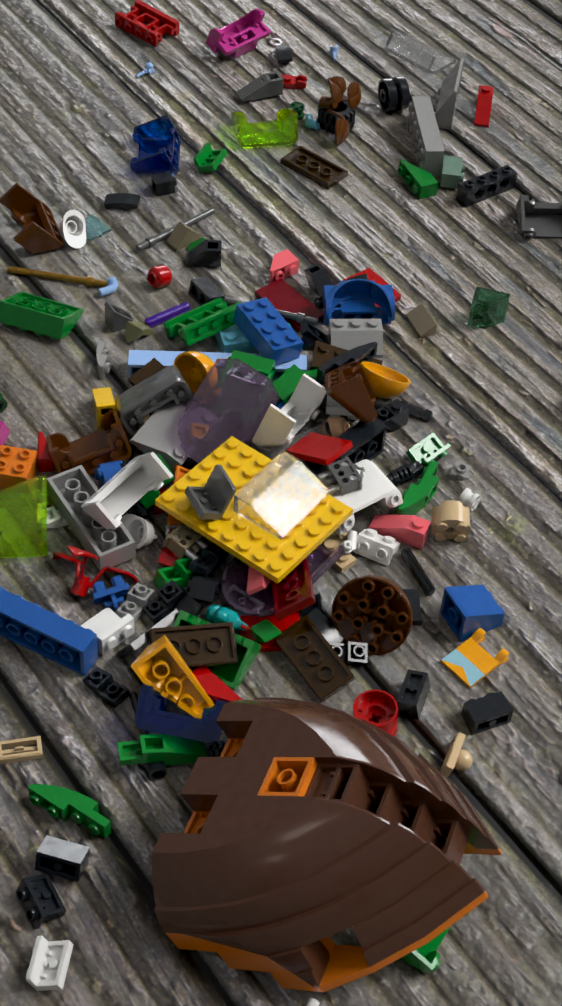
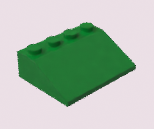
M22 291L0 300V322L4 326H16L22 331H34L36 335H48L53 340H61L68 336L84 312L82 308Z

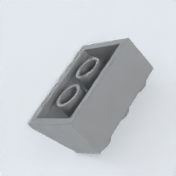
M329 319L328 339L330 345L351 350L364 344L377 342L375 358H383V328L381 319Z

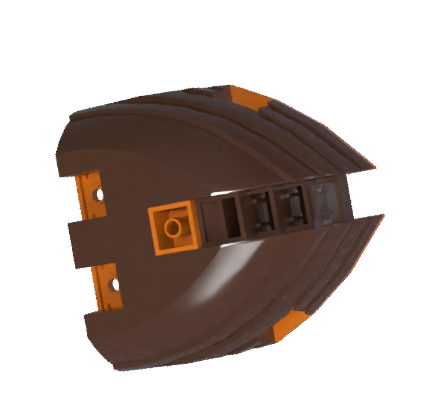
M273 697L236 700L224 704L216 720L228 737L220 757H198L181 792V796L191 807L193 814L183 833H161L152 851V882L156 903L154 911L162 929L178 949L217 952L230 969L270 972L283 989L326 992L374 973L429 943L488 898V894L475 878H471L460 866L463 854L502 855L495 840L467 797L420 753L417 756L401 740L373 724L355 718L343 711L319 703ZM354 925L353 931L361 946L336 945L329 937Z

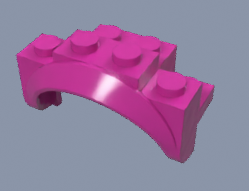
M256 8L223 28L211 29L206 44L214 53L221 50L225 56L231 54L233 58L255 49L258 41L269 36L271 33L262 22L265 13Z

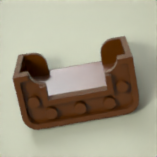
M359 359L336 368L325 375V389L332 399L360 421L369 423L376 419L375 417L378 416L374 408L376 397Z
M116 409L106 412L101 417L103 429L69 442L62 433H54L46 437L49 453L58 473L82 465L87 474L90 475L93 474V470L97 468L98 464L117 460L125 461L131 456V446Z

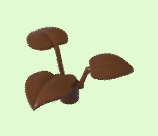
M334 76L327 79L330 85L331 97L322 96L319 100V106L322 109H328V112L339 117L335 123L336 146H339L348 137L349 123L348 120L333 111V109L342 101H349L350 108L357 107L361 100V89L358 82H351L347 89L348 98H343V94L346 91V81L341 76Z

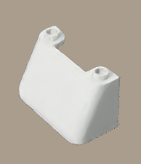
M365 459L355 463L358 467H364L365 472H363L362 490H355L342 496L338 491L330 494L353 509V514L335 530L340 535L349 531L354 526L355 512L381 499H384L385 505L391 508L403 503L401 492L377 465L370 460ZM327 479L313 484L326 492V488L331 487L326 484Z

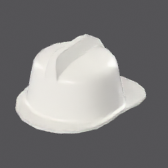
M69 210L60 222V231L69 246L79 249L86 243L85 219L79 211Z
M126 514L120 520L135 540L136 549L148 546L153 539L158 538L154 534L153 524L142 517Z

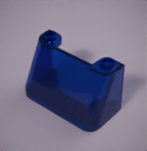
M168 115L134 127L132 137L134 142L138 143L139 151L138 159L136 157L131 158L130 167L132 171L143 174H157L170 171L171 174L178 173L181 140Z
M142 684L135 713V724L144 731L213 744L220 739L223 733L216 720L224 704L228 702L217 700L213 707L203 709L202 718L199 719L166 712L167 699L160 695L159 692H155L153 686Z

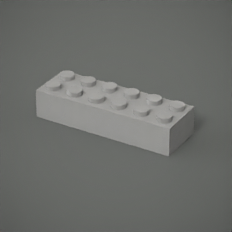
M430 96L412 97L411 103L408 105L410 115L407 116V125H409V133L412 134L411 141L414 143L416 161H419L418 167L431 173L433 177H441L445 150Z
M82 465L47 478L48 495L85 550L99 558L96 560L91 557L100 571L103 567H114L136 557V542L123 523L114 530H107L81 508L82 504L99 490Z

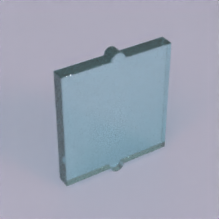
M94 214L85 218L86 239L89 242L98 237L101 238L102 235L111 231V228Z

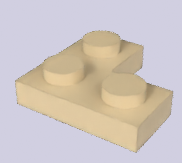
M348 531L341 535L337 532L333 533L315 549L341 574L356 564L354 556L350 553L345 554L340 549L341 543L347 540Z

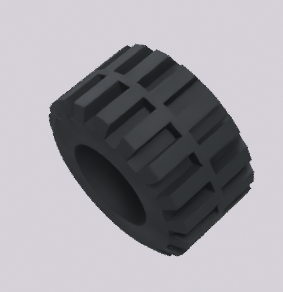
M349 101L339 102L333 111L348 120L350 131L355 124L356 107L350 108ZM318 105L317 122L320 123V128L334 134L335 123L339 117L328 112V109L320 108Z

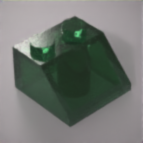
M476 287L468 325L486 329L504 322L510 294Z

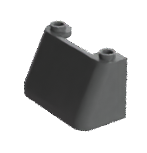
M520 195L516 204L520 235L525 239L562 238V203L535 202V199L530 201L529 195Z
M172 365L119 394L115 398V406L122 424L131 437H133L138 432L139 425L144 424L142 417L173 399L176 404H179V401H185L188 406L196 402V399L178 367Z

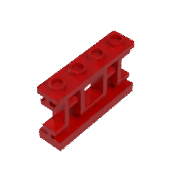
M140 0L134 1V6H131V12L127 14L122 12L115 13L116 26L154 47L158 46V42H162V35L167 33L171 36H177L179 34L178 20Z

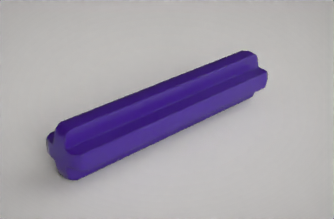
M184 302L148 317L144 320V324L149 327L161 324L190 311V304Z

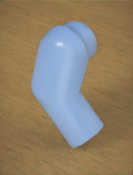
M109 277L107 279L109 284L98 289L100 297L116 291L118 287L116 277Z

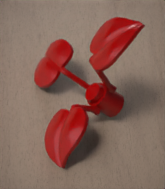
M67 545V549L74 557L59 552L53 553V560L67 559L76 565L75 579L70 591L76 595L86 597L89 587L93 588V583H96L104 572L122 573L130 577L136 584L138 583V579L130 572L110 566L103 567L92 582H89L90 577L83 575L87 556L98 560L99 558L96 555ZM76 556H83V561H81V560H79V559H77V558H75V557H76Z

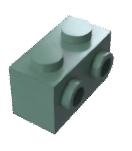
M444 155L440 187L458 189V184L462 183L464 179L465 164H462L463 157Z

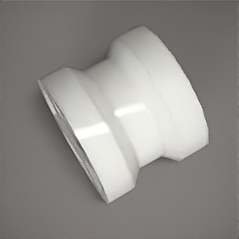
M466 488L458 501L462 502L463 506H468L470 511H474L480 502L481 495L478 493L474 494L471 489Z

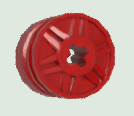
M377 689L361 693L354 701L353 717L367 721L396 737L398 730V705L394 697L386 691Z

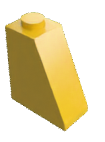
M110 387L92 389L98 431L103 429L101 424L103 414L116 409Z

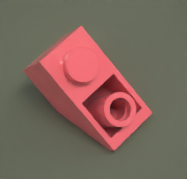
M288 249L274 254L270 268L269 283L298 273L299 259Z

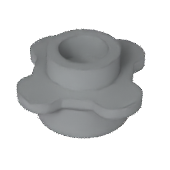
M455 462L451 474L458 480H465L469 478V472L472 471V467L461 462Z

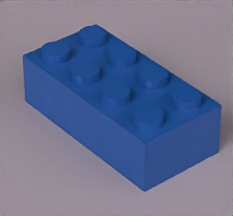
M266 297L237 304L233 321L262 357L275 360V365L299 358L304 342Z

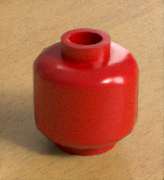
M165 265L155 266L149 269L147 281L155 289L166 287L172 281V273Z

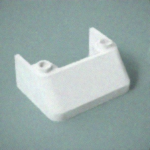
M304 373L286 405L281 409L273 404L269 406L252 439V443L257 446L290 445L295 435L311 419L315 420L319 415L320 411L318 409L327 394L325 387Z
M154 452L137 456L86 500L81 508L104 528L114 530L122 523L120 521L122 515L148 491L160 489L164 485L162 481L172 478L173 475Z

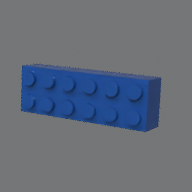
M0 587V635L85 677L98 660L97 634L91 629H85L72 620H66L57 613L43 609L40 605L31 603L20 595H14Z

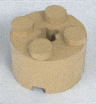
M455 500L443 501L437 507L434 505L431 509V532L435 536V540L438 542H443L446 539H454L456 542L465 541L466 536L470 533L469 507H464L462 502Z

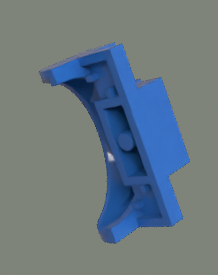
M352 279L340 281L337 285H324L323 325H329V319L375 318L381 319L382 324H391V321L395 320V298L392 285H380L374 280Z

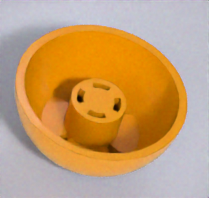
M188 351L179 354L175 358L174 366L178 367L190 390L206 402L214 395L218 387L219 374L216 365L208 356L200 352Z
M361 362L369 384L377 398H395L404 393L411 383L409 378L391 368L373 362Z

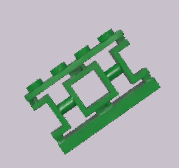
M219 297L163 323L167 338L179 335L180 340H184L185 345L190 346L235 325L233 318L236 306L241 303L238 302L228 307L227 302H223L222 298Z

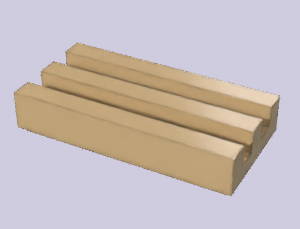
M41 736L0 741V764L43 758ZM35 744H37V746L24 747V746H27V745H35ZM13 747H15V749L2 750V749H6V748H13Z

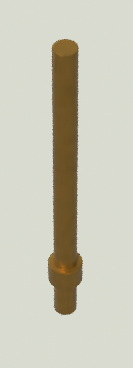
M8 266V273L80 283L88 287L107 286V281L98 280L90 276L85 278Z

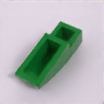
M187 557L175 560L173 566L157 569L153 582L158 589L171 580L184 588L188 585L189 580L200 574L189 570L192 560Z

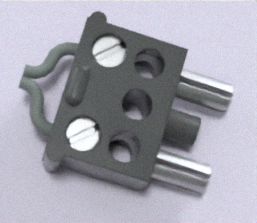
M345 456L344 459L329 464L327 466L328 471L317 475L319 481L327 479L326 484L331 486L325 489L327 494L330 495L338 491L342 496L355 490H362V479L365 469L353 464L349 457Z

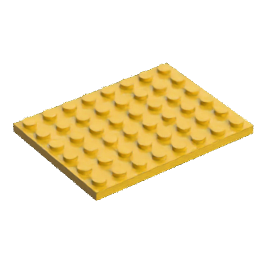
M233 436L155 499L156 506L277 584L353 514V509ZM215 465H222L236 487V492L221 520L200 519L184 492L187 486L204 487Z

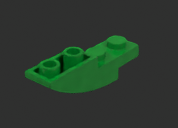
M431 460L429 466H425L422 472V480L418 479L416 484L411 483L408 490H404L402 494L403 503L395 508L397 515H415L433 498L439 482V477H436L438 462Z
M147 734L139 735V740L117 742L120 766L163 761L165 766L196 763L198 757H206L204 741L188 736Z
M45 784L29 785L28 792L31 803L47 810L48 814L53 818H59L65 822L70 816L76 823H82L87 826L94 835H100L105 839L111 833L110 820L99 814L98 802L59 786Z

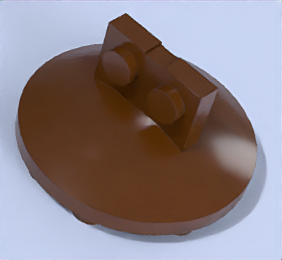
M364 575L348 581L338 591L332 604L333 625L344 638V643L346 644L348 641L368 643V654L384 655L396 650L406 640L412 628L413 613L407 596L396 584L380 576Z

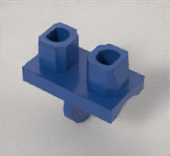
M121 575L111 578L112 588L105 589L103 581L93 583L92 600L94 605L103 602L105 608L112 606L113 610L116 611L119 608L118 604L125 602L123 596L127 595L130 587L128 583L124 582Z

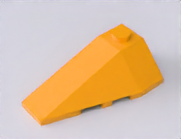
M163 635L149 645L132 663L131 668L145 685L153 688L160 695L168 698L196 719L200 720L216 708L166 635Z

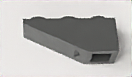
M278 71L265 73L237 91L236 95L241 102L282 95L283 78Z

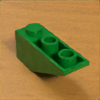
M403 159L400 160L398 173L419 199L437 195L438 182L431 173Z

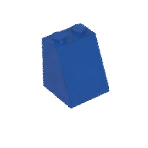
M484 585L450 586L444 589L440 614L460 642L469 639L479 628L488 632L502 626L504 610L496 603L492 593Z

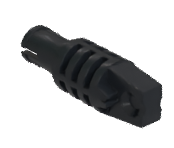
M419 461L405 464L391 470L386 477L395 486H399L422 474L424 466Z

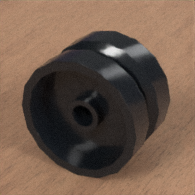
M396 76L392 79L384 78L379 81L378 97L380 105L385 112L408 108L410 91L408 83L403 76Z

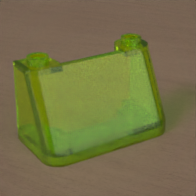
M292 108L280 109L276 114V121L248 123L247 117L243 112H231L237 141L243 148L292 145L298 140V113Z
M46 475L33 477L0 491V558L48 556L47 505L49 504Z

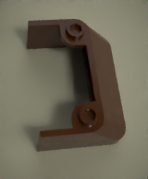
M18 183L12 186L0 198V203L11 211L12 219L16 223L20 222L23 225L24 229L13 239L23 246L28 253L36 254L56 250L65 245L50 208Z

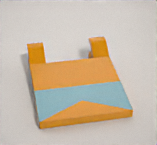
M482 628L477 629L469 639L441 660V663L469 688L477 684L499 665L508 661L509 652L506 649L500 650L493 658L479 645V643L485 640L484 635L486 632Z

